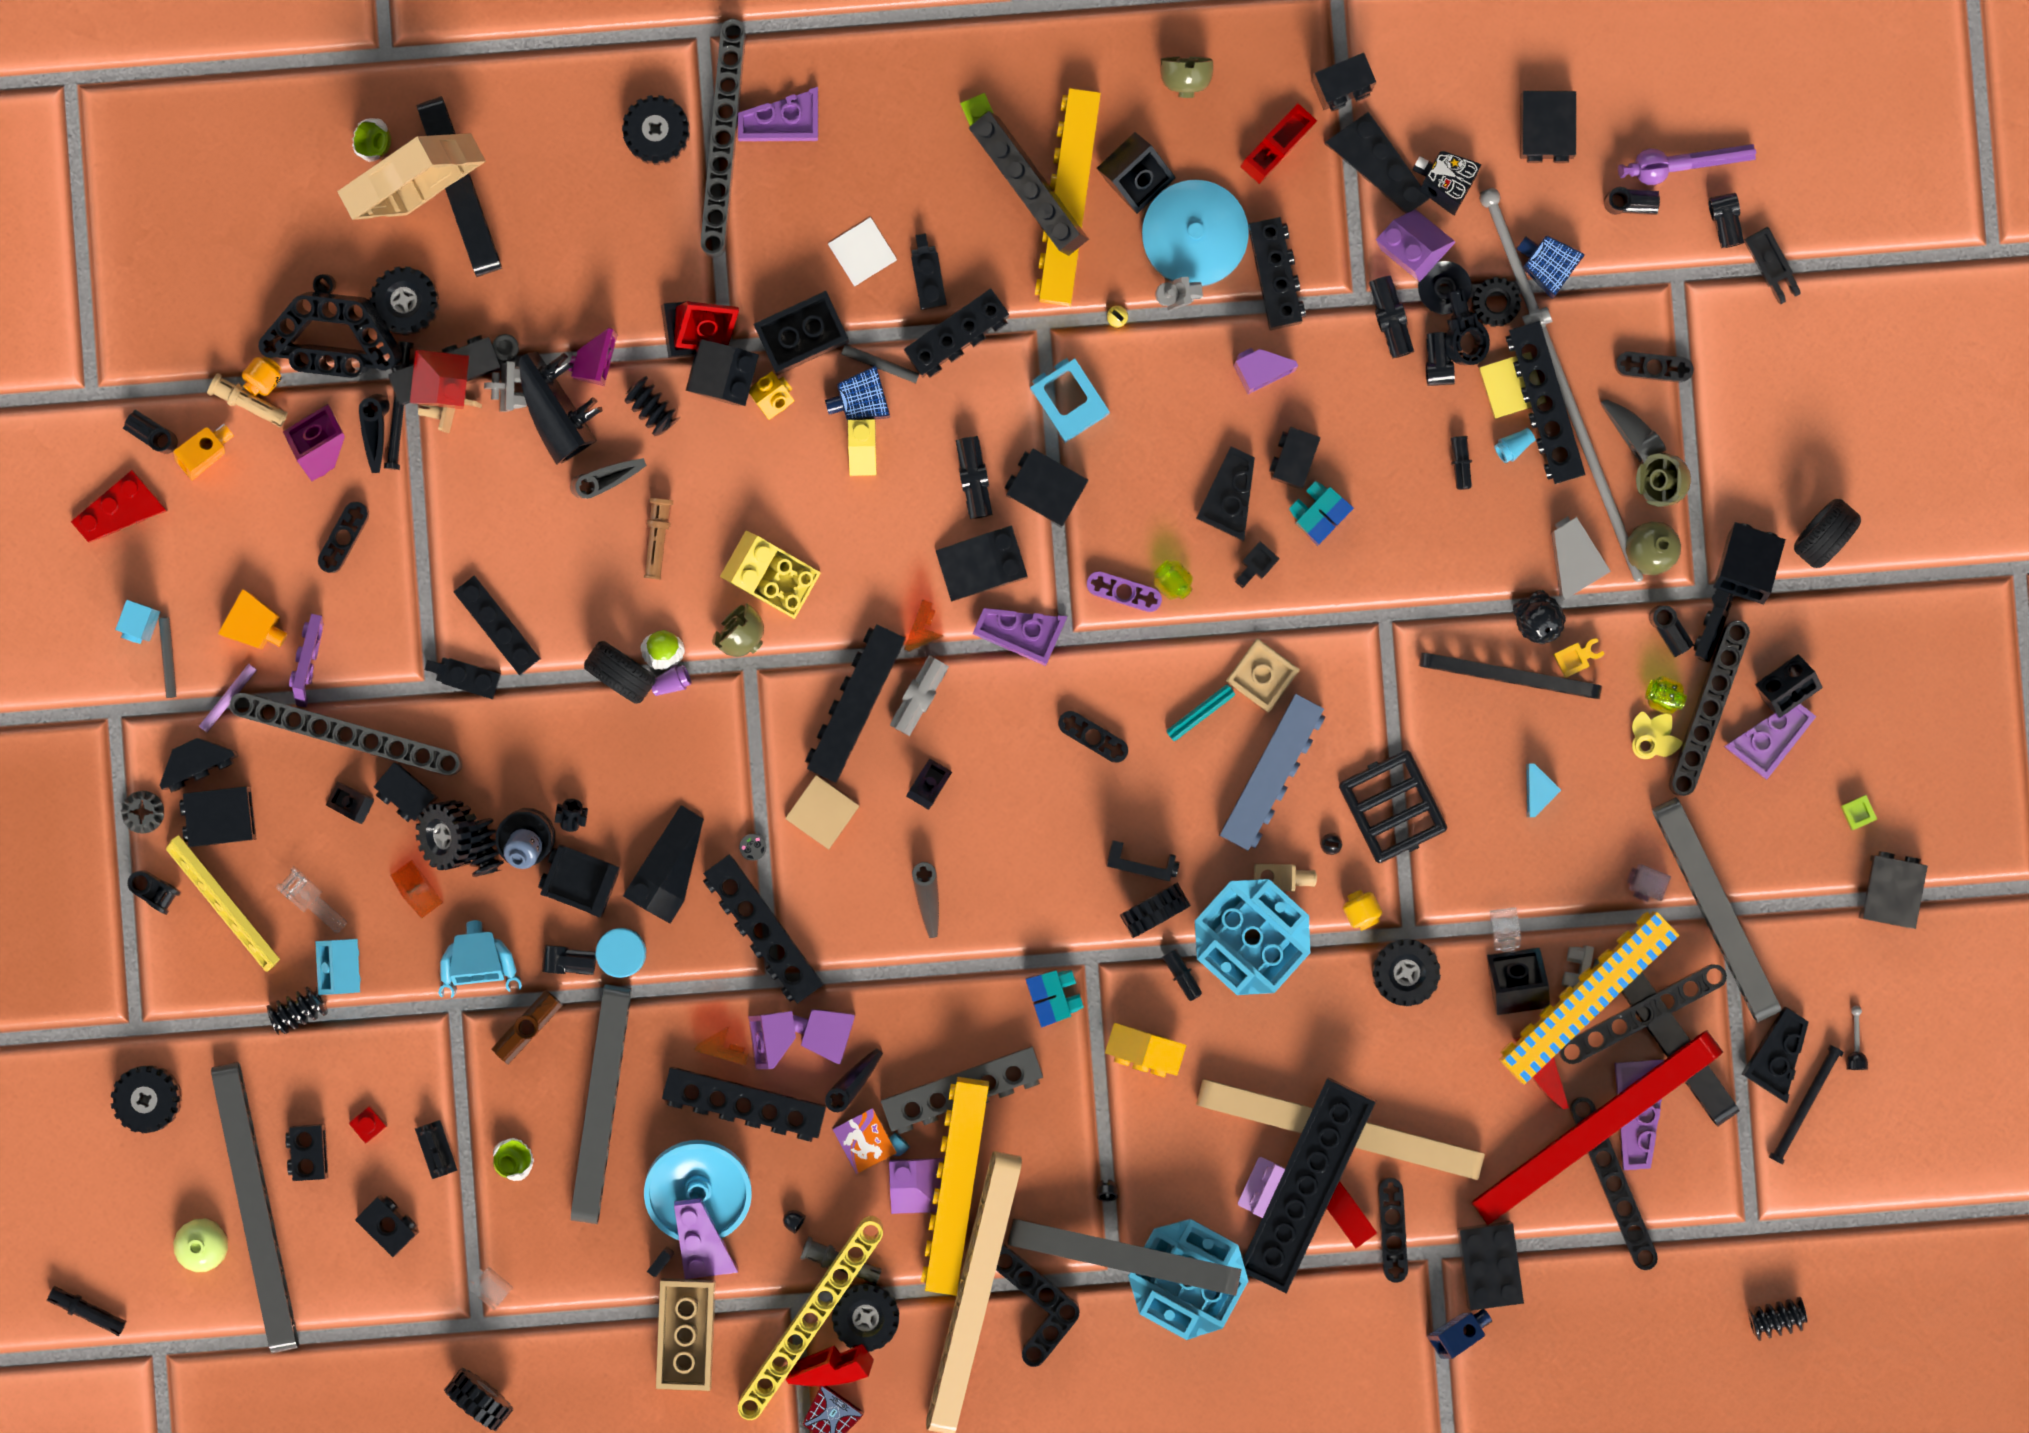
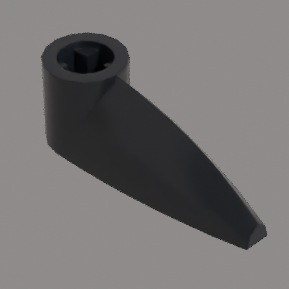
M374 394L361 401L359 405L361 432L372 473H380L384 447V416L390 409L388 399L382 394ZM374 403V406H377V412H375V409H371V404Z
M876 1048L859 1061L831 1088L825 1097V1103L829 1110L837 1113L842 1112L853 1101L877 1066L883 1054L879 1049ZM833 1093L836 1095L841 1093L844 1096L842 1098L843 1106L840 1107L838 1104L835 1107L831 1104L833 1101L831 1095Z

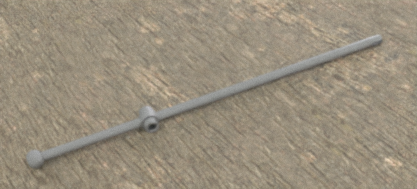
M1490 188L1481 192L1479 199L1480 203L1490 211L1529 311L1528 315L1522 317L1525 325L1537 321L1541 322L1568 414L1633 579L1636 582H1641L1643 579L1642 573L1635 566H1632L1626 554L1627 532L1546 328V324L1553 322L1547 307L1539 310L1498 205L1501 198L1500 193L1497 189Z

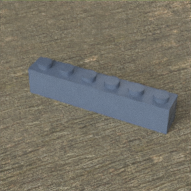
M1297 694L1293 696L1219 836L1247 851L1250 847L1256 848L1263 835L1259 833L1262 824L1268 825L1275 813V810L1271 809L1276 799L1281 801L1288 788L1284 785L1288 776L1294 777L1300 766V763L1296 762L1300 753H1307L1313 742L1309 738L1313 729L1319 730L1326 717L1322 715L1324 708Z

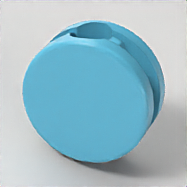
M612 929L600 938L596 946L598 965L605 973L613 977L623 978L635 974L642 968L646 960V945L641 936L631 929Z

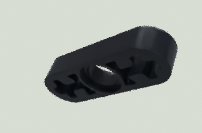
M1624 352L1618 356L1615 362L1616 371L1621 376L1682 383L1687 381L1694 371L1691 361L1683 357ZM1629 357L1632 363L1639 364L1640 358H1644L1641 367L1643 374L1638 373L1640 367H1631L1629 371H1625V366H1622L1621 362ZM1650 360H1657L1661 363L1662 369L1659 374L1653 375L1648 372L1647 363ZM1666 361L1671 362L1669 367H1678L1680 363H1683V368L1688 369V373L1678 377V372L1669 371V376H1664L1667 370Z
M351 502L345 507L319 554L318 565L323 571L336 573L344 565L369 519V510L364 504ZM360 507V513L363 514V518H357L353 523V526L358 527L357 530L354 531L352 528L342 525L344 520L348 523L351 522L353 517L350 514L351 509L357 510ZM341 530H347L351 534V540L346 545H340L336 540L337 533ZM331 544L341 550H345L343 555L337 552L334 558L337 561L336 566L326 567L327 562L324 561V558L326 556L331 557L335 551L330 549Z
M1067 711L1060 716L1058 726L1065 735L1113 763H1119L1127 757L1128 746L1120 738L1074 711ZM1071 716H1074L1076 718L1075 723L1082 727L1083 722L1088 724L1083 730L1081 738L1075 736L1079 732L1078 730L1071 728L1068 731L1065 729L1064 718L1070 719ZM1091 729H1096L1101 734V740L1096 745L1089 744L1085 739L1087 731ZM1106 735L1111 738L1108 743L1112 746H1116L1117 743L1122 745L1121 751L1124 752L1122 756L1117 755L1115 758H1112L1110 756L1112 751L1106 747L1104 752L1098 750L1103 745Z

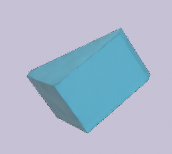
M1526 764L1527 817H1536L1561 789L1535 764Z

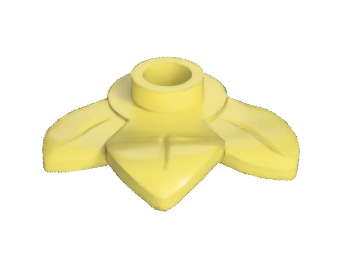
M1640 712L1633 720L1632 730L1635 738L1632 742V750L1637 757L1641 759H1650L1655 755L1667 757L1674 754L1681 747L1682 741L1674 736H1670L1672 715L1663 714L1650 719L1646 713ZM1643 741H1647L1650 744L1649 750L1643 751L1640 745Z

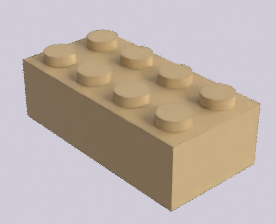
M662 1278L660 1280L656 1389L711 1390L716 1280Z

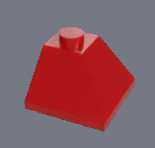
M416 350L410 403L463 409L469 356Z

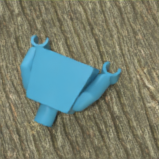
M473 920L467 922V934L456 935L454 943L448 946L440 960V975L443 985L439 988V996L444 997V987L450 988L452 992L451 998H453L457 992L455 985L502 981L504 976H507L506 989L509 992L511 990L508 984L512 980L517 981L519 989H521V979L515 976L517 970L512 953L499 939H494L492 932H483L481 921Z

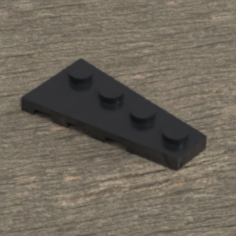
M1369 112L1324 143L1342 157L1347 164L1356 169L1369 183L1377 187L1383 195L1404 213L1407 214L1417 209L1430 199L1421 192V185Z

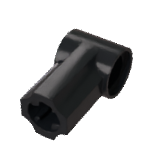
M1616 187L1604 199V207L1609 213L1614 215L1621 213L1657 215L1660 206L1659 191L1631 190L1624 187ZM1613 195H1620L1623 198V207L1614 205L1612 201Z
M1730 193L1709 198V211L1712 220L1716 223L1721 249L1744 244L1739 220L1740 205L1737 194Z
M1435 332L1426 335L1428 362H1426L1427 386L1455 384L1454 362L1451 361L1445 348L1447 332Z
M134 410L125 421L123 429L149 445L153 450L169 454L176 449L178 445L176 435L138 410ZM166 434L168 443L160 448L158 438Z
M1659 605L1650 611L1649 621L1656 628L1673 657L1683 654L1694 646L1678 620L1676 611L1672 607ZM1661 610H1665L1669 615V620L1664 625L1657 621V615Z
M544 945L542 972L557 974L569 972L594 975L596 952Z

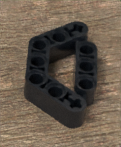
M306 292L293 299L261 337L258 345L260 352L265 357L289 359V364L295 371L348 378L357 377L367 372L369 368L386 371L397 366L402 360L401 348L369 299L320 292ZM304 299L308 300L311 304L310 312L303 307ZM329 302L334 303L337 307L336 315L329 311ZM355 305H358L362 308V317H358L355 314ZM287 319H290L294 322V331H291L287 327ZM312 320L349 325L364 351L293 343ZM369 328L376 331V340L370 338L368 334ZM281 336L282 338L276 342L274 349L272 347L273 340ZM381 343L384 344L383 346H381V347H379V348L376 347L377 345H379V344H381ZM301 352L308 356V364L301 361ZM388 353L390 358L386 361L384 356ZM326 355H330L333 358L334 367L327 364ZM352 358H356L359 361V370L352 366Z

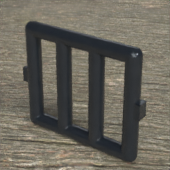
M1408 750L1402 751L1380 763L1376 761L1368 765V769L1339 784V789L1377 863H1383L1407 850L1409 852L1420 848L1419 844L1447 830V824L1411 752ZM1402 763L1405 764L1411 776L1410 778L1358 803L1352 788ZM1414 787L1417 788L1423 800L1422 802L1370 827L1363 812ZM1426 811L1429 812L1435 824L1434 826L1382 851L1375 836Z

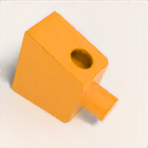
M225 424L221 425L214 432L205 427L173 451L175 462L193 481L225 454L223 444L234 435ZM204 445L212 446L208 450L202 448Z
M243 589L218 633L226 638L259 649H263L267 641L281 647L288 633L275 627L280 616L250 592Z

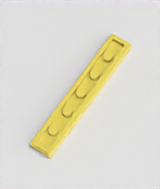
M179 835L176 836L166 847L167 852L260 966L268 972L280 960L181 837Z

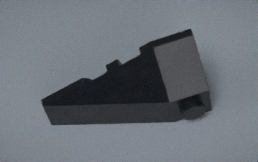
M681 805L635 875L623 897L671 924L686 898L704 819Z

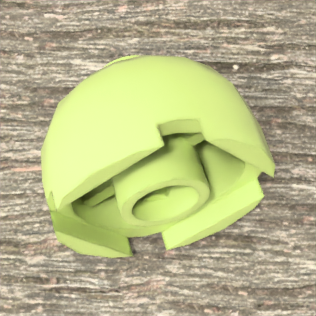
M206 1218L194 1219L184 1224L176 1233L173 1242L174 1254L177 1261L185 1269L194 1272H207L217 1267L225 1259L228 1251V1238L216 1222Z

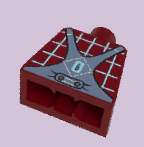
M820 1386L803 1421V1425L811 1430L809 1433H847L861 1419L864 1411L830 1387Z

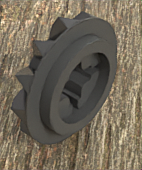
M148 791L132 793L124 800L121 809L123 823L136 833L143 834L154 831L160 826L164 818V806L161 800L155 794ZM143 800L144 808L153 811V814L145 815L141 824L140 815H135V813H132V810L140 809Z

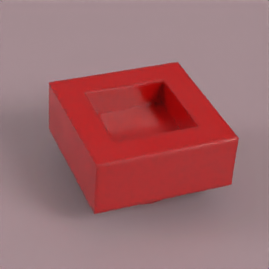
M371 1106L367 1107L349 1122V1125L365 1144L387 1127Z

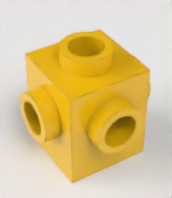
M773 371L750 387V396L768 420L794 402V399L788 393L792 390L791 386L784 377L778 379Z

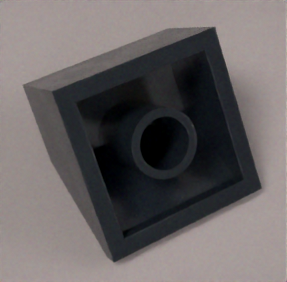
M1136 132L1097 167V170L1107 183L1136 214L1176 178L1152 145Z
M699 339L685 391L731 405L746 406L759 354Z
M1540 948L1487 955L1491 990L1497 1015L1545 1009L1550 1005L1549 983Z

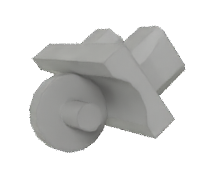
M1180 277L1171 282L1160 284L1155 291V297L1159 304L1168 306V310H1176L1191 304L1194 299L1203 298L1202 283H1189V277Z
M515 362L502 363L501 379L500 373H492V382L484 383V389L491 390L492 400H499L500 390L499 412H509L527 406L524 393L514 392V383H521L520 367L515 366Z
M1583 945V948H1568L1566 961L1579 963L1580 965L1578 974L1564 971L1562 986H1571L1573 988L1580 982L1578 979L1580 974L1591 967L1594 947ZM1597 959L1594 960L1593 968L1599 963Z

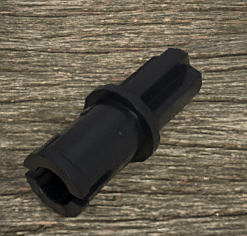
M1468 436L1451 438L1453 452L1451 465H1454L1456 488L1458 490H1466L1472 487L1470 471L1472 460H1469Z
M1177 949L1163 956L1162 959H1164L1175 977L1173 981L1178 982L1187 999L1193 1001L1201 996L1202 991L1190 973L1192 971L1191 968L1188 969Z

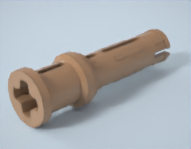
M650 498L649 502L652 503L650 519L647 520L650 534L644 578L661 580L666 529L669 530L671 526L668 520L670 505H673V500Z

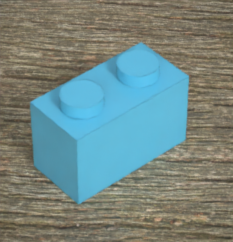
M126 600L115 630L122 632L121 638L141 644L142 640L150 641L161 611Z
M358 939L315 941L318 995L360 993L361 978L359 974Z

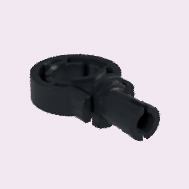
M1465 288L1449 291L1448 295L1453 315L1447 320L1449 327L1445 337L1447 354L1453 362L1459 365L1478 364L1486 357L1489 351V334L1484 325L1478 322L1477 313L1469 312ZM1466 332H1470L1473 335L1474 344L1478 345V347L1473 348L1470 354L1461 352L1460 341Z

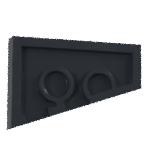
M1232 446L1230 447L1196 517L1197 520L1243 542L1245 540L1255 457Z
M1783 1007L1741 1074L1778 1099L1788 1103L1790 1095L1788 1092L1791 1081L1794 1080L1798 1054L1801 1053L1809 1022L1787 1007Z

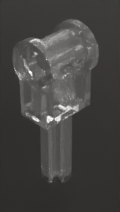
M293 866L291 874L281 884L278 883L275 886L302 912L310 909L335 933H339L346 926L347 921L319 897L323 891L296 867ZM297 880L295 885L290 889V886Z

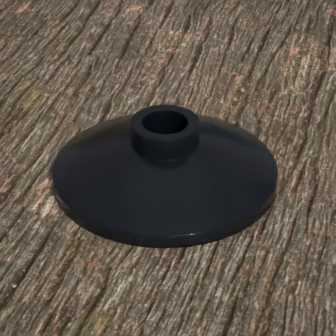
M1450 261L1437 262L1418 283V293L1422 303L1429 310L1438 314H1452L1448 293L1443 294L1440 292V285L1446 284L1449 287V291L1465 288L1467 302L1472 290L1468 273L1460 265Z

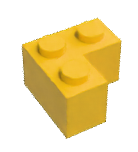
M1114 1023L1105 1054L1114 1056V1062L1129 1066L1130 1062L1134 1063L1132 1068L1148 1073L1149 1068H1151L1150 1073L1166 1077V1073L1177 1076L1186 1045Z

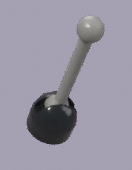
M1853 1006L1851 1013L1854 1015V1052L1848 1056L1846 1070H1868V1059L1860 1052L1859 1015H1861L1862 1009L1860 1006Z

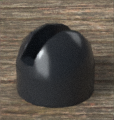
M328 274L318 275L313 280L315 292L331 294L336 287L334 278ZM322 279L330 285V289L321 282Z
M1327 834L1321 839V849L1328 855L1337 854L1342 848V840L1336 834ZM1325 841L1339 843L1338 848L1325 846Z
M1108 1179V1183H1104V1180H1101L1097 1185L1096 1198L1100 1201H1113L1117 1199L1118 1189L1115 1182Z
M797 1210L788 1211L783 1218L784 1226L795 1234L802 1226L806 1215Z

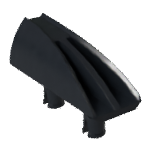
M538 352L527 353L519 361L524 397L534 425L556 465L562 464L597 441L586 422L598 413H601L603 409L602 407H597L589 411L598 402L594 397L576 409L556 380L558 376L573 367L572 362L560 366L568 358L567 354L562 353L558 358L546 365Z

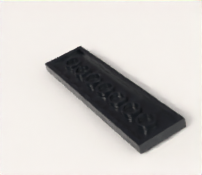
M1329 1077L1326 1079L1267 1210L1243 1258L1247 1275L1287 1294L1377 1100Z

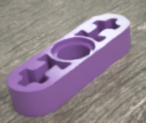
M1094 572L1087 580V589L1092 595L1145 612L1156 611L1162 602V597L1158 590L1104 572ZM1099 576L1103 577V583L1111 585V580L1117 582L1113 586L1112 596L1106 595L1109 589L1100 588L1099 591H1095V586L1091 584V581L1097 580ZM1122 584L1129 585L1132 589L1131 597L1126 600L1120 599L1116 594L1118 586ZM1136 588L1142 589L1140 595L1148 596L1149 592L1153 593L1157 604H1151L1150 607H1146V602L1138 599V604L1132 603L1136 596Z

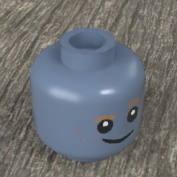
M516 830L510 835L504 847V857L515 868H530L535 864L542 850V842L530 830Z

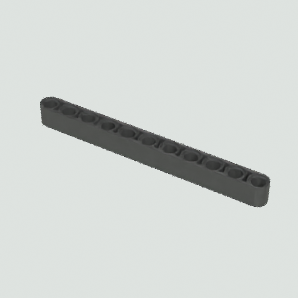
M239 1062L212 1067V1081L269 1349L272 1354L299 1348V1339L241 1066Z

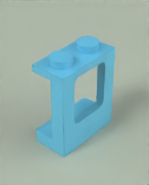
M1068 358L1062 360L1054 366L1056 371L1048 376L1046 373L1039 375L1032 380L1034 385L1030 387V391L1045 410L1064 443L1110 414V411L1075 358L1071 361ZM1069 371L1087 396V401L1067 415H1061L1044 390V387Z

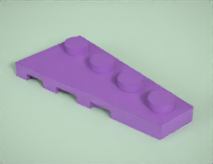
M1665 1059L1615 1063L1617 1094ZM1662 1099L1620 1129L1623 1170L1651 1168Z

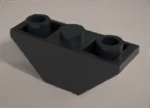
M200 738L191 740L172 749L160 782V787L162 790L170 789L171 793L185 787L184 782L191 778L198 781L210 775L208 770L217 766L221 770L234 764L233 759L238 757V753Z

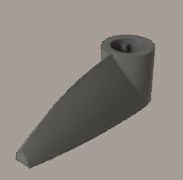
M1604 400L1601 402V406L1641 464L1645 463L1648 456L1666 451V447L1659 435L1652 431L1637 415L1612 401Z
M644 458L607 466L588 474L577 475L570 483V490L577 498H592L624 482L647 465ZM582 480L589 483L587 492L580 491L579 486L582 485Z
M922 862L914 867L912 877L929 938L938 937L939 926L937 873L932 864ZM926 866L927 871L932 872V877H928L929 881L923 882L922 878H917V871H921L920 867Z

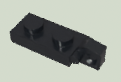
M926 233L915 235L918 249L911 250V259L920 308L925 310L947 306L939 258L935 246L928 247Z
M443 658L441 664L427 660L424 669L436 673V681L442 682L441 684L490 699H494L501 677L499 673L451 658Z

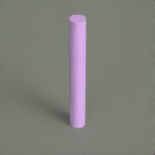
M248 663L199 725L202 730L208 732L230 705L231 698L242 690L257 671L255 667Z

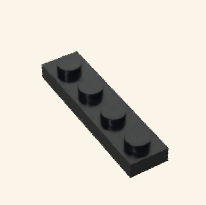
M475 575L453 591L519 676L541 660Z

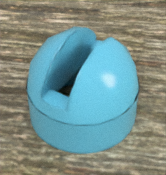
M895 1132L889 1138L897 1152L894 1156H900L910 1148L909 1144Z

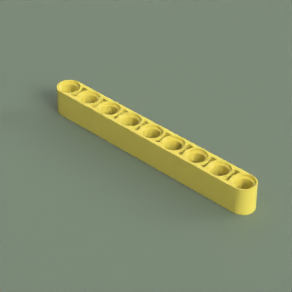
M868 1216L860 1222L744 1390L738 1403V1412L742 1418L754 1420L762 1413L883 1236V1224L879 1218ZM867 1225H874L878 1228V1233L874 1236H868L864 1233L863 1229ZM852 1247H859L862 1249L863 1255L859 1258H854L849 1255L848 1251ZM837 1269H844L847 1271L848 1277L839 1280L834 1277L833 1273ZM822 1291H829L833 1298L828 1302H824L819 1298L818 1294ZM806 1313H814L818 1320L815 1323H807L803 1316ZM797 1334L803 1339V1342L799 1345H793L789 1342L788 1338L791 1335ZM778 1356H782L787 1359L788 1364L784 1367H778L774 1364L773 1360ZM767 1378L772 1381L773 1385L768 1389H764L759 1386L758 1381ZM747 1400H753L757 1403L758 1407L755 1410H747L743 1403Z

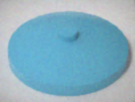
M1204 180L1182 181L1163 190L1150 204L1142 226L1143 247L1150 263L1157 272L1170 281L1180 277H1189V283L1201 282L1202 287L1217 283L1232 273L1241 262L1248 244V222L1238 200L1225 188Z
M689 1140L669 1147L654 1160L645 1179L644 1201L649 1216L661 1231L676 1240H679L674 1201L701 1198L721 1239L737 1229L745 1219L751 1203V1180L744 1163L730 1149L711 1141Z

